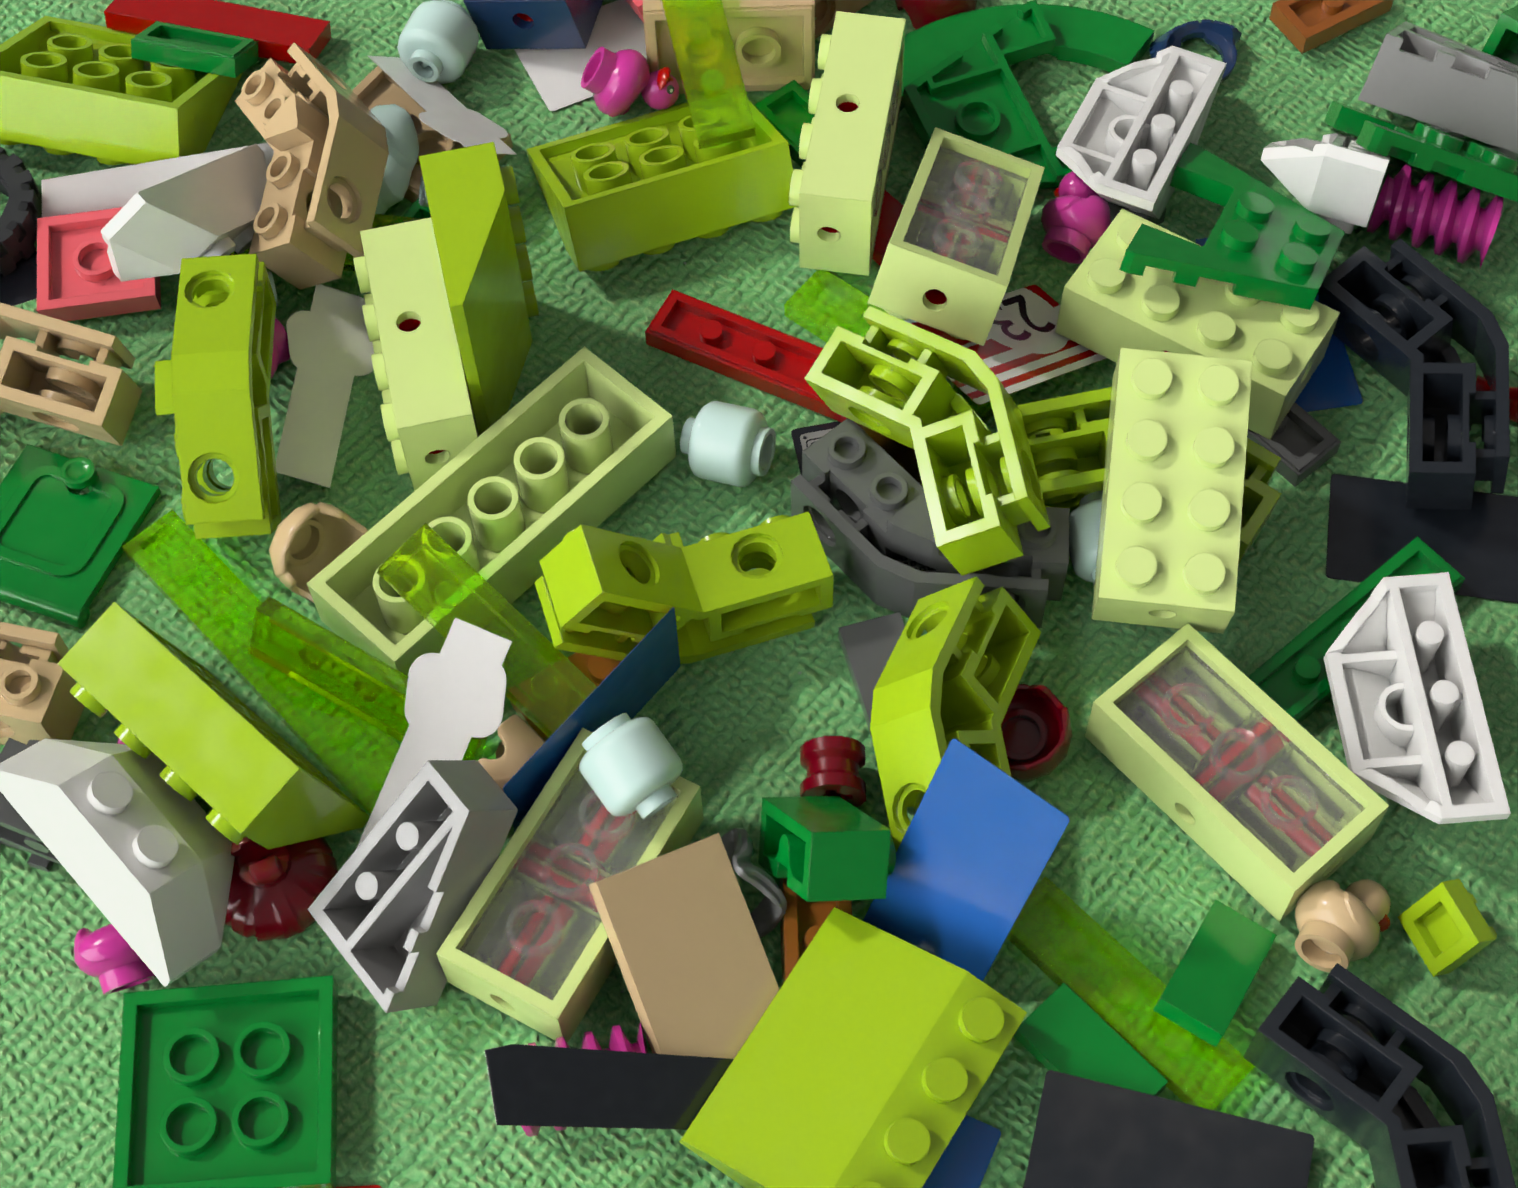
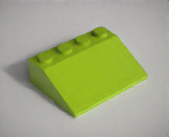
M44 16L0 44V144L18 145L24 143L44 147L46 152L54 155L77 153L96 157L98 162L106 165L140 164L201 154L205 152L243 73L236 78L132 59L131 39L137 34L111 30L105 26Z
M738 88L526 149L529 162L566 251L579 272L585 270L605 271L619 264L620 260L642 253L647 255L665 253L671 250L675 243L695 237H718L726 233L731 226L748 221H771L780 217L784 210L798 207L789 205L793 167L788 141Z
M494 142L419 156L449 307L479 436L508 412L532 343L528 318L539 316L526 244L515 246V244L526 242L519 205L508 207V205L520 203L512 165L499 166Z
M116 602L109 606L57 663L77 681L70 689V693L97 716L102 718L109 711L119 720L121 725L114 731V734L142 758L147 759L152 752L167 765L160 772V777L189 801H192L197 795L201 796L213 808L205 817L207 821L233 843L238 845L244 837H247L269 850L363 828L368 822L370 816L198 661Z
M834 907L679 1142L744 1188H922L1027 1012L970 972Z

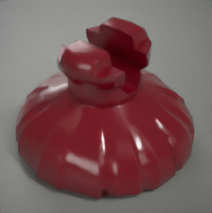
M244 837L238 845L231 841V855L235 859L225 917L226 925L230 926L234 932L246 938L255 936L259 942L282 938L287 939L305 931L306 928L316 921L307 909L338 872L336 859L333 857V852L325 838L320 837L269 850L247 837Z

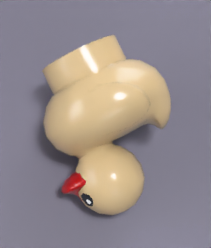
M1362 879L1350 884L1345 891L1340 889V885L1334 880H1322L1312 885L1301 895L1295 908V921L1300 932L1295 941V949L1299 956L1312 967L1328 973L1337 963L1347 969L1350 961H1357L1369 956L1379 943L1380 932L1389 929L1390 926L1388 914L1391 902L1387 890L1381 884L1368 879Z

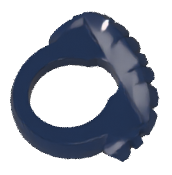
M1202 19L1201 21L1187 22L1157 37L1150 44V57L1156 58L1157 52L1170 46L1181 48V43L1184 41L1202 38L1219 52L1222 62L1227 63L1221 82H1223L1230 76L1236 64L1237 50L1235 45L1239 42L1242 32L1233 25L1216 20Z

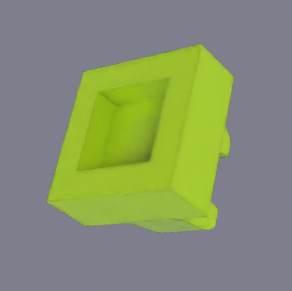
M1460 879L1441 882L1398 916L1399 921L1433 977L1451 973L1497 938V933L1493 926H1488L1475 905L1478 903L1471 893L1467 892Z

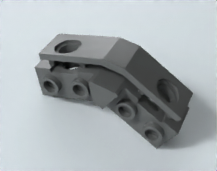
M847 418L802 451V475L799 474L791 480V516L805 512L810 513L825 554L875 604L895 613L900 612L902 616L909 618L918 599L977 576L985 585L980 595L1003 586L1037 628H1041L1046 600L1061 601L1069 562L1070 508L1046 507L1050 528L1039 532L1031 521L1017 525L1023 556L1008 560L1009 563H999L961 576L936 546L923 487L854 421ZM904 556L927 567L936 568V572L919 571L898 562V560Z

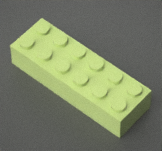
M584 346L307 583L321 621L406 696L408 673L412 663L423 654L441 652L455 618L484 629L529 589L538 578L544 575L540 560L554 549L568 532L576 529L580 524L598 527L676 457L673 416Z

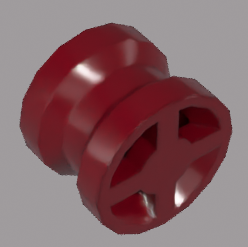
M822 736L806 741L800 747V765L807 771V777L800 784V796H839L856 808L861 806L866 801V783L859 777V770L865 765L866 760L865 746L858 740L844 736Z

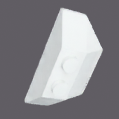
M1170 46L1157 52L1156 58L1133 62L1096 78L1058 144L1056 156L1101 198L1128 208L1131 211L1160 219L1175 190L1174 187L1169 186L1175 168L1190 142L1196 145L1198 143L1227 63L1179 47Z
M1333 133L1323 135L1322 141L1298 138L1271 142L1264 148L1260 160L1304 208L1319 214V217L1342 229L1345 233L1351 234L1354 225L1367 227L1390 156L1385 157L1364 149L1356 143V138Z
M255 143L137 192L101 230L102 238L108 244L107 254L113 273L120 281L180 274L182 258L230 255L234 250L239 255L249 249L254 234V219L260 210L267 181V166L264 152Z
M1449 572L1383 577L1373 590L1371 596L1354 615L1324 656L1325 668L1348 768L1372 790L1437 824L1507 819L1511 812Z
M45 738L1 762L0 792L164 987H167L218 951L222 943L235 859L231 855L232 843L205 818L207 813L195 799L192 801L187 800L160 777V772L166 767L160 758L152 752L147 759H144L126 744Z

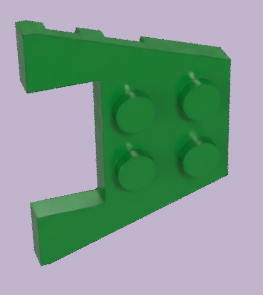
M1036 0L1029 1L1018 9L1017 16L1001 26L997 23L985 31L982 35V40L962 54L956 51L905 86L902 103L925 149H927L936 127L1045 167L1038 189L1059 188L1061 180L1072 170L1056 156L1057 147H1051L1009 65L1053 52L1056 37Z
M1332 101L1324 122L1335 129L1357 136L1356 143L1364 149L1385 157L1389 155L1408 162L1407 164L1429 172L1433 170L1452 177L1458 182L1518 202V173L1515 172L1518 165L1517 160L1472 141L1467 151L1461 149L1464 141L1450 136L1449 133L1417 122L1414 130H1410L1340 102Z
M1190 142L1175 168L1169 186L1224 206L1225 208L1204 246H1199L1142 223L1126 249L1119 270L1143 276L1146 266L1173 271L1172 279L1174 283L1196 287L1200 277L1233 283V295L1310 310L1345 231L1199 145Z

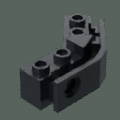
M1399 238L1391 245L1390 260L1387 263L1363 246L1325 277L1319 290L1318 302L1340 312L1333 335L1407 396L1406 508L1471 510L1475 481H1490V493L1504 494L1510 458L1509 343L1494 314L1402 239ZM1451 338L1474 356L1490 387V391H1476V363H1462L1455 348L1451 346ZM1472 424H1482L1484 449H1476V442H1469V431H1471Z
M1338 963L1330 971L1320 990L1314 988L1301 977H1297L1259 1027L1243 1058L1367 1149L1376 1188H1516L1494 1096L1465 1054ZM1415 1077L1432 1090L1455 1125L1441 1127L1418 1091L1410 1085Z

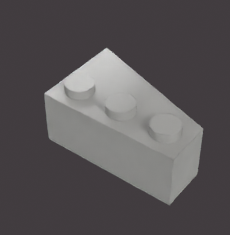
M1407 21L1386 34L1358 100L1431 124L1432 127L1445 131L1450 136L1458 138L1467 136L1485 142L1486 147L1499 151L1504 156L1514 160L1518 158V65Z
M428 760L307 909L386 1013L438 1004L447 979L436 953L498 859L518 811L517 807L478 760Z

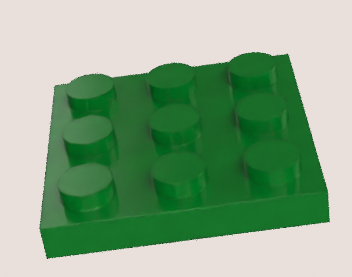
M334 976L123 993L112 1188H336L338 984Z

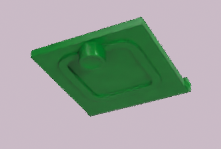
M27 444L0 484V601L82 629L89 619V606L161 494L159 486L95 466L91 460L85 457L70 458ZM67 486L77 490L88 487L90 492L82 495L73 494L68 491Z

